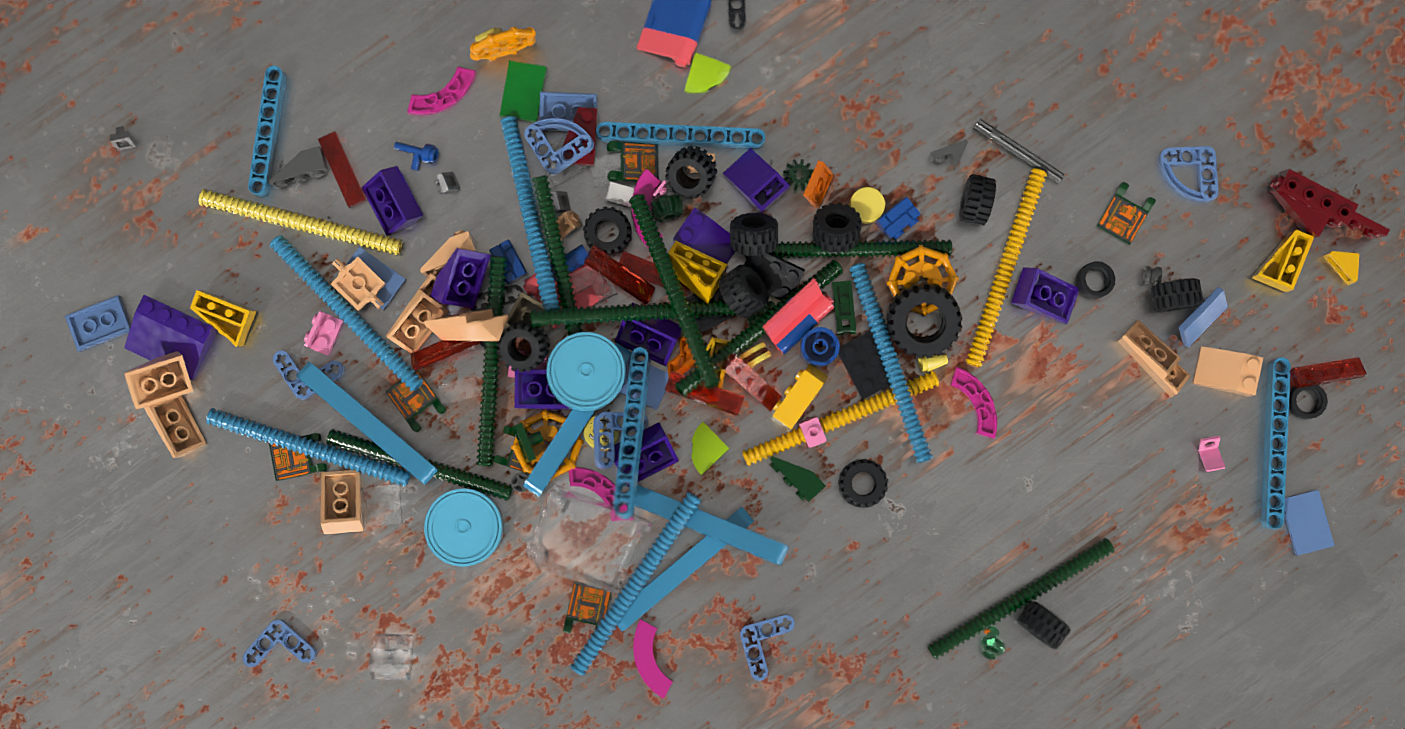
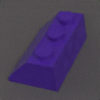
M398 166L380 170L361 187L386 236L396 234L413 225L424 216Z
M651 318L649 321L647 319L644 321L633 319L631 322L629 320L626 322L622 320L614 342L632 351L642 347L647 350L651 360L666 367L681 336L682 328L679 324L665 318L662 320Z
M659 422L643 430L637 482L679 461ZM621 442L614 445V463L617 468ZM629 448L626 454H633L635 448ZM626 467L624 473L629 474L633 467Z

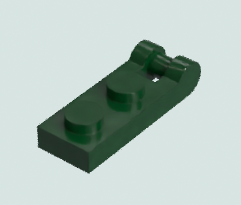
M852 281L832 282L837 336L843 335V333L856 334ZM842 320H849V325L842 326Z

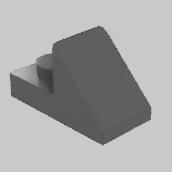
M967 139L931 152L929 155L931 163L937 161V164L947 161V157H949L955 170L968 144Z

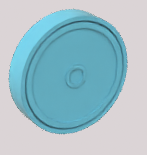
M590 332L572 334L560 341L550 354L547 364L549 387L554 396L571 409L594 411L605 407L616 398L624 382L625 365L623 357L615 344L602 335Z
M455 489L441 495L429 508L424 523L425 538L431 551L445 563L454 566H472L489 558L498 548L503 535L502 515L497 505L487 495L472 489Z

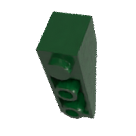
M774 456L769 459L771 461L769 465L776 473L780 471L785 476L783 480L789 487L793 485L798 490L796 495L802 501L805 499L808 502L811 501L826 487L816 474L810 470Z

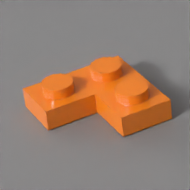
M684 336L679 338L680 354L667 363L668 378L676 380L695 365V360L692 358L693 355L690 353L691 349H688L689 344H686L687 338H684Z

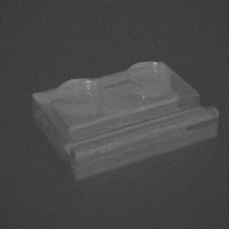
M620 153L595 158L594 166H590L594 187L609 185L610 182H623L622 180L608 181L607 174L611 170L621 172Z

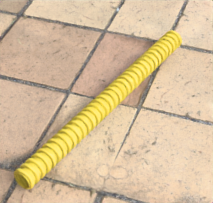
M203 189L199 194V204L202 206L205 204L206 207L211 206L213 209L228 210L229 213H239L241 216L245 214L246 217L251 216L253 219H262L264 222L268 220L269 223L274 222L276 225L279 223L280 226L285 225V227L291 226L292 229L297 228V230L302 229L303 232H314L315 235L319 233L320 236L325 235L327 238L331 236L332 239L337 238L339 241L342 239L343 242L348 241L350 244L354 242L355 245L360 244L362 247L366 245V248H377L378 251L382 249L383 252L389 251L390 254L398 255L402 248V239L400 238L396 240L395 237L390 238L388 235L385 237L384 234L379 235V233L373 234L372 231H362L361 228L356 229V227L350 228L349 225L345 227L344 224L339 225L337 222L333 224L332 221L327 222L325 219L322 221L321 218L316 219L314 216L310 218L309 215L304 216L302 213L299 215L298 212H287L286 209L282 211L281 208L276 209L274 206H265L263 203L259 205L258 202L253 203L251 200L247 202L246 199L242 200L239 197L236 199L235 196L230 197V195L219 194L218 192L213 193L212 190L207 191V189Z

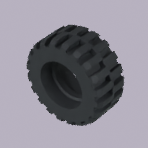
M922 282V284L918 285L913 283L909 288L904 287L899 295L896 294L894 296V301L890 303L888 308L887 322L890 335L899 349H903L908 355L913 354L916 358H921L922 356L932 358V355L937 354L940 356L943 354L942 351L952 348L951 344L959 338L958 333L962 330L961 321L963 320L959 305L948 290L941 288L935 283L932 285L928 282ZM922 303L933 304L942 313L940 328L934 334L926 337L915 336L909 331L906 324L909 311Z

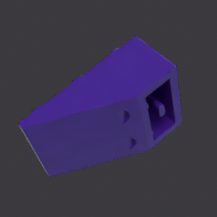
M751 148L722 173L759 213H764L790 187L780 174Z

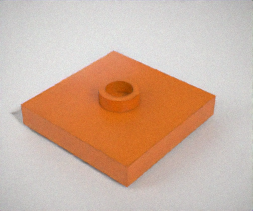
M819 160L803 194L808 202L816 208H820L834 176L828 166Z

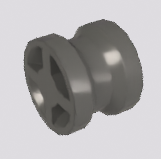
M1145 266L1142 275L1143 285L1161 283L1162 268Z
M525 473L515 474L511 479L512 488L517 492L527 491L528 489L523 487L529 476Z

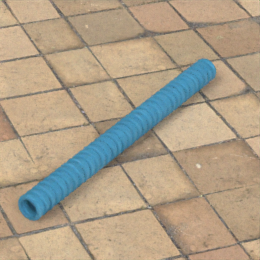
M507 116L500 123L503 135L505 136L506 149L509 152L510 167L512 168L513 179H515L514 184L516 185L518 201H520L521 215L524 218L523 223H525V233L527 234V240H529V250L532 251L530 255L533 257V267L536 268L534 272L536 279H538L539 294L542 296V307L547 309V311L550 308H553V310L559 308L560 310L559 300H557L558 295L555 294L557 291L554 288V278L551 277L553 273L551 272V266H549L548 251L545 249V239L542 238L544 234L542 227H540L539 212L536 210L535 195L533 194V188H531L530 173L528 172V166H526L525 151L523 150L522 139H520L519 125L516 117Z
M279 235L271 241L270 248H274V252L278 253V256L282 257V260L286 261V264L290 265L292 270L295 269L294 272L298 273V276L304 282H307L308 286H311V290H315V294H319L320 299L323 298V302L327 303V306L331 307L332 311H336L335 314L339 315V318L344 320L343 322L348 324L349 328H352V332H356V336H360L361 341L364 340L365 345H369V349H373L372 352L374 354L377 353L376 356L380 357V360L385 362L386 366H389V370H393V374H397L398 379H402V383H406V387H410L409 390L411 392L417 390L422 385L423 379L419 378V374H415V370H411V366H407V362L402 361L403 358L398 357L399 354L397 352L394 353L395 350L393 348L390 349V345L386 344V341L382 340V337L378 336L376 331L374 332L373 327L370 328L369 323H365V319H361V315H357L358 312L356 310L353 311L352 306L349 307V303L345 302V299L341 298V295L337 294L335 289L333 290V286L329 285L328 281H324V277H320V273H316L317 270L315 268L312 269L313 266L311 264L308 265V261L304 260V257L300 256V253L296 252V249L292 248L290 243L288 244V240L284 239L283 235Z
M858 263L851 266L849 270L852 272L853 282L856 283L857 293L860 294L859 299H862L861 305H864L865 316H868L869 327H872L871 332L874 333L873 338L876 339L874 341L877 344L876 348L880 350L878 353L882 356L880 357L883 361L882 365L886 367L884 370L887 372L886 376L889 377L888 382L891 383L892 393L895 394L896 405H899L898 410L901 411L902 422H905L904 428H907L906 433L909 434L910 445H913L912 451H915L916 462L928 461L932 459L933 454H930L929 443H926L927 437H924L923 426H920L921 420H918L919 415L916 414L915 403H912L913 398L910 397L909 386H906L907 381L904 380L903 369H900L899 358H896L897 352H894L893 341H890L891 335H888L889 330H886L887 324H884L883 313L880 312L881 308L878 307L880 304L876 301L878 298L875 296L876 292L873 291L872 281L869 280L870 275L867 274L868 270L865 269L866 264Z
M211 408L206 417L208 425H218L219 428L224 427V430L230 429V432L235 431L236 434L241 433L243 436L246 434L249 438L252 436L253 439L258 438L259 441L264 440L265 443L270 442L271 445L276 444L277 447L281 446L283 449L287 447V450L293 449V452L299 451V454L304 453L305 456L310 455L312 458L315 456L318 460L321 458L322 461L327 460L328 463L333 462L334 465L339 464L340 467L345 466L346 469L350 468L352 471L356 469V472L362 471V474L368 473V476L373 475L374 478L379 477L381 480L384 478L387 482L390 480L391 483L396 482L397 485L402 484L403 487L407 486L411 473L406 472L403 468L400 470L397 466L394 468L393 465L388 466L387 463L382 464L381 461L376 462L375 459L370 460L369 457L365 458L363 455L359 457V454L353 455V452L347 453V450L342 451L341 448L336 449L334 446L331 448L328 444L325 446L324 443L319 444L318 441L313 442L312 439L307 440L306 437L302 438L294 433L292 435L290 432L284 433V430L279 431L278 428L273 429L272 426L267 427L266 424L262 426L259 422L256 424L255 421L250 422L249 419L244 420V417L239 418L237 415L233 416V414H227L225 411L222 413L221 410L216 411L215 408Z
M687 492V497L682 499L683 503H679L680 507L676 508V513L673 512V517L669 518L670 522L666 523V528L663 527V532L659 533L660 537L655 539V543H652L653 547L648 549L649 553H646V557L642 558V563L638 564L639 568L635 569V573L631 575L632 578H629V582L625 583V588L621 589L622 593H619L618 598L614 600L615 603L611 604L612 608H609L607 610L608 613L604 614L605 618L601 619V623L597 625L598 628L594 629L595 633L590 635L591 639L588 638V643H585L584 648H581V653L577 654L578 658L573 660L574 664L571 663L570 667L574 672L579 675H585V670H588V666L592 665V660L596 659L595 655H598L599 650H602V645H605V641L609 640V635L613 634L612 630H615L616 625L620 623L619 620L623 619L622 615L626 614V610L630 608L629 605H632L633 600L637 598L636 595L640 594L639 590L643 589V584L646 585V580L650 579L649 575H652L654 573L653 570L657 569L656 565L660 564V559L663 560V555L667 554L666 550L671 548L670 544L674 543L673 540L677 539V534H680V530L684 529L683 525L688 523L687 519L691 518L690 515L694 514V509H697V505L701 504V499L696 495Z

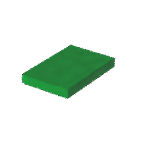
M509 60L500 117L514 116L517 120L534 123L538 121L540 92H543L546 66Z

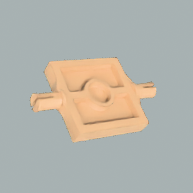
M359 257L346 266L338 258L335 260L336 262L332 263L340 272L331 285L358 311L369 302H372L378 309L384 305L377 297V294L386 283Z

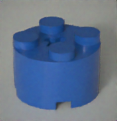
M824 327L811 329L804 335L800 343V353L803 360L813 367H825L831 364L837 357L840 349L839 340L830 329ZM818 343H822L821 346L825 347L821 352H818V349L815 348Z

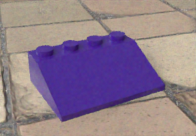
M143 295L135 311L124 349L150 361L178 351L183 357L189 379L194 381L218 330L156 299Z

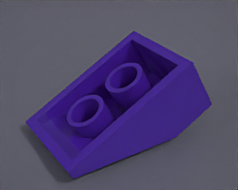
M695 207L673 237L674 243L678 241L726 264L735 253L730 246V233Z
M456 248L436 277L431 296L441 304L474 309L491 255Z
M1023 267L1011 303L1033 313L1068 324L1079 290L1078 287L1038 268Z
M519 369L515 371L516 409L572 410L562 404L552 393L547 380V370H531L528 372L525 370L523 373L519 372Z

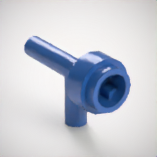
M395 142L394 149L414 154L411 165L413 170L419 169L420 159L425 163L431 164L432 162L435 163L439 156V149L432 144L427 143L423 148Z

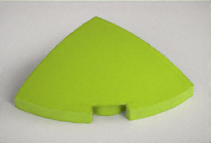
M695 53L684 92L704 93L714 85L719 86L728 76L731 66Z
M703 421L697 427L692 438L691 456L695 468L702 475L729 449Z

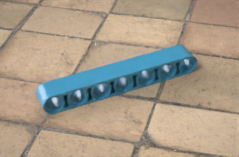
M270 66L266 69L248 182L250 192L257 197H265L269 193V180L272 178L286 85V75L278 66ZM279 72L278 79L272 80L273 74ZM272 91H277L274 98H269ZM274 109L273 115L267 117V111ZM271 128V133L264 136V130ZM264 146H268V152L261 154V149ZM261 165H265L264 172L258 173V168ZM262 183V189L256 192V185Z

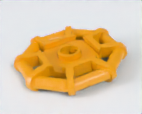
M511 27L507 31L496 34L489 33L486 38L473 42L470 45V57L475 61L480 59L494 61L498 57L518 54L519 50L526 46H532L535 43L536 31L532 27L525 29Z
M919 245V247L894 258L895 263L886 284L889 285L893 296L900 294L897 285L903 284L904 287L909 288L911 284L917 283L920 280L919 276L928 278L926 282L933 285L935 283L942 287L943 282H948L946 290L952 295L956 283L959 281V276L956 275L948 259L949 255L946 252L941 253ZM924 255L935 258L937 261L934 264L924 261ZM919 256V261L911 265L906 263V261ZM941 264H943L948 276L942 277L938 269ZM902 266L906 269L904 277L897 279ZM922 303L921 306L916 305L910 311L926 316L938 308L933 304L927 306L926 303Z
M543 410L523 421L520 420L519 423L523 424L525 431L530 434L540 431L543 437V442L531 446L536 459L529 463H526L515 437L511 450L514 451L524 473L531 474L535 468L533 465L540 460L547 449L542 448L544 440L552 441L561 426L557 428L548 425V419L560 422L562 426L567 419L566 416ZM543 419V426L535 430L530 427V425ZM580 436L573 445L570 458L565 457L563 460L565 464L558 468L552 479L576 468L575 464L581 446L584 444Z

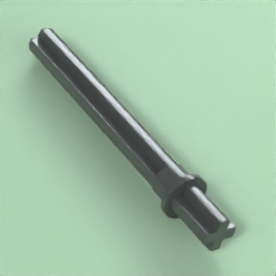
M981 118L974 126L975 129L986 135L988 140L989 138L1032 167L1045 171L1048 174L1047 176L1055 182L1059 183L1063 179L1064 173L997 130L996 126H991Z

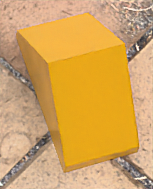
M1331 251L1323 256L1347 285L1353 284L1358 280L1359 253Z

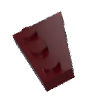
M578 107L572 122L579 125L590 135L594 141V148L572 165L594 166L597 108ZM569 130L563 146L579 135ZM583 140L582 146L586 148L588 146L587 142L589 141ZM576 145L573 146L579 153L578 147ZM567 150L565 152V159H571L573 157V150Z

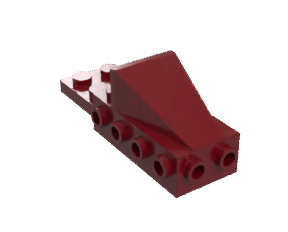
M1291 169L1279 172L1278 176H1274L1269 184V187H1271L1269 193L1275 196L1300 231L1314 236V238L1320 237L1325 225L1330 228L1345 226L1354 231L1358 229L1368 239L1386 237L1390 229L1355 212L1359 204Z

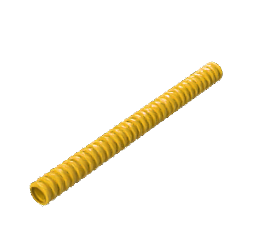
M1034 168L1030 171L1032 174L1029 175L1030 180H1027L1026 191L1023 192L1022 202L1019 203L1020 208L1017 209L1018 213L1015 215L1017 218L1013 221L1015 224L1012 225L1013 229L1009 232L1011 235L1008 236L1007 247H1004L1003 258L1000 259L1001 263L998 264L999 269L996 270L997 275L994 276L996 279L992 282L994 285L990 288L992 289L989 292L990 297H987L988 302L985 303L984 314H981L982 319L979 320L978 331H975L977 335L973 337L974 342L971 343L972 347L969 349L971 352L967 355L969 358L966 359V362L969 365L975 367H982L983 365L981 362L984 361L985 350H988L987 344H990L989 339L992 338L993 327H996L995 322L998 321L997 316L1000 315L998 312L1002 309L1000 306L1004 303L1002 301L1005 299L1004 294H1007L1006 288H1009L1010 277H1013L1012 272L1015 271L1014 266L1017 265L1016 260L1019 259L1018 255L1021 253L1019 250L1023 248L1022 244L1025 242L1023 239L1027 236L1025 233L1028 232L1027 227H1030L1029 222L1032 221L1033 210H1036L1035 205L1038 204L1037 199L1040 198L1039 194L1042 192L1040 189L1044 186L1042 184L1045 182L1044 177L1048 175L1041 169Z
M932 370L929 374L925 373L924 376L920 375L919 378H913V381L908 380L906 386H909L908 391L911 392V395L916 396L918 392L921 394L923 390L928 391V388L933 389V386H939V380L936 373ZM887 389L886 392L882 391L880 395L875 394V397L870 396L868 400L865 398L863 402L858 401V404L849 405L847 409L842 408V411L837 410L835 414L832 412L830 416L825 415V418L820 417L819 422L823 432L829 433V430L834 431V428L838 429L840 425L845 426V423L850 424L852 420L855 422L857 418L867 417V414L871 415L874 411L878 412V409L883 410L885 406L888 408L890 404L895 405L897 400L894 399L893 389ZM799 426L797 430L792 429V432L787 431V434L784 435L783 433L780 437L776 436V439L771 438L769 442L766 440L764 444L759 443V446L754 445L752 449L743 450L742 454L746 464L751 466L753 462L756 464L758 460L767 459V456L772 457L774 453L779 454V451L784 452L786 448L789 450L791 446L795 447L796 444L800 445L801 442L805 443L806 440Z

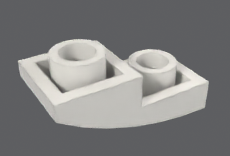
M610 182L605 200L631 207L629 200L633 195L634 188Z

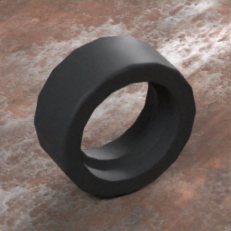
M1095 261L1086 264L1079 270L1076 277L1078 290L1082 295L1090 299H1098L1108 295L1115 286L1114 271L1104 262ZM1097 269L1105 276L1106 285L1102 290L1093 291L1087 285L1086 274L1090 270Z
M1311 382L1302 383L1293 387L1290 391L1289 410L1297 418H1316L1322 415L1327 408V394L1318 384ZM1303 390H1311L1318 397V405L1312 412H1304L1297 405V395Z

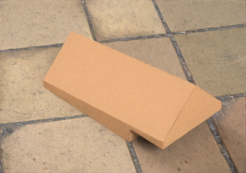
M433 273L429 274L386 334L388 339L412 355L418 351L432 333L425 326L424 321L446 316L449 312L447 309L448 304H441L431 296L437 277Z
M492 309L451 314L427 320L424 323L441 340L499 341L508 320V315L493 316Z
M1139 320L1118 340L1123 348L1170 397L1176 395L1191 377L1178 364L1181 357Z
M182 395L144 407L173 458L182 457L206 444Z

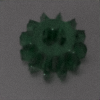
M796 159L793 160V166L787 163L786 167L788 170H783V174L787 175L783 179L786 182L790 181L788 183L790 187L794 185L795 192L799 186L801 191L805 190V186L808 185L811 174L814 169H809L810 163H807L805 166L803 165V159H801L800 164H797ZM797 172H801L800 179H796L795 174H797Z
M671 194L655 199L651 203V212L654 219L659 222H668L680 217L683 213V204L680 197Z

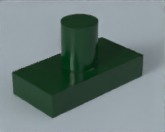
M522 423L514 425L512 429L526 463L535 460L536 457L531 446L543 442L540 431L527 435Z

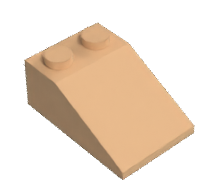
M464 230L455 232L454 236L450 237L420 269L421 273L425 277H428L430 273L439 274L456 248L478 251L473 236Z
M1201 346L1193 384L1247 397L1256 395L1263 358L1240 352Z
M178 351L153 359L124 373L136 410L193 392L183 357Z
M356 469L353 471L321 472V526L324 534L363 531L361 474L356 472Z

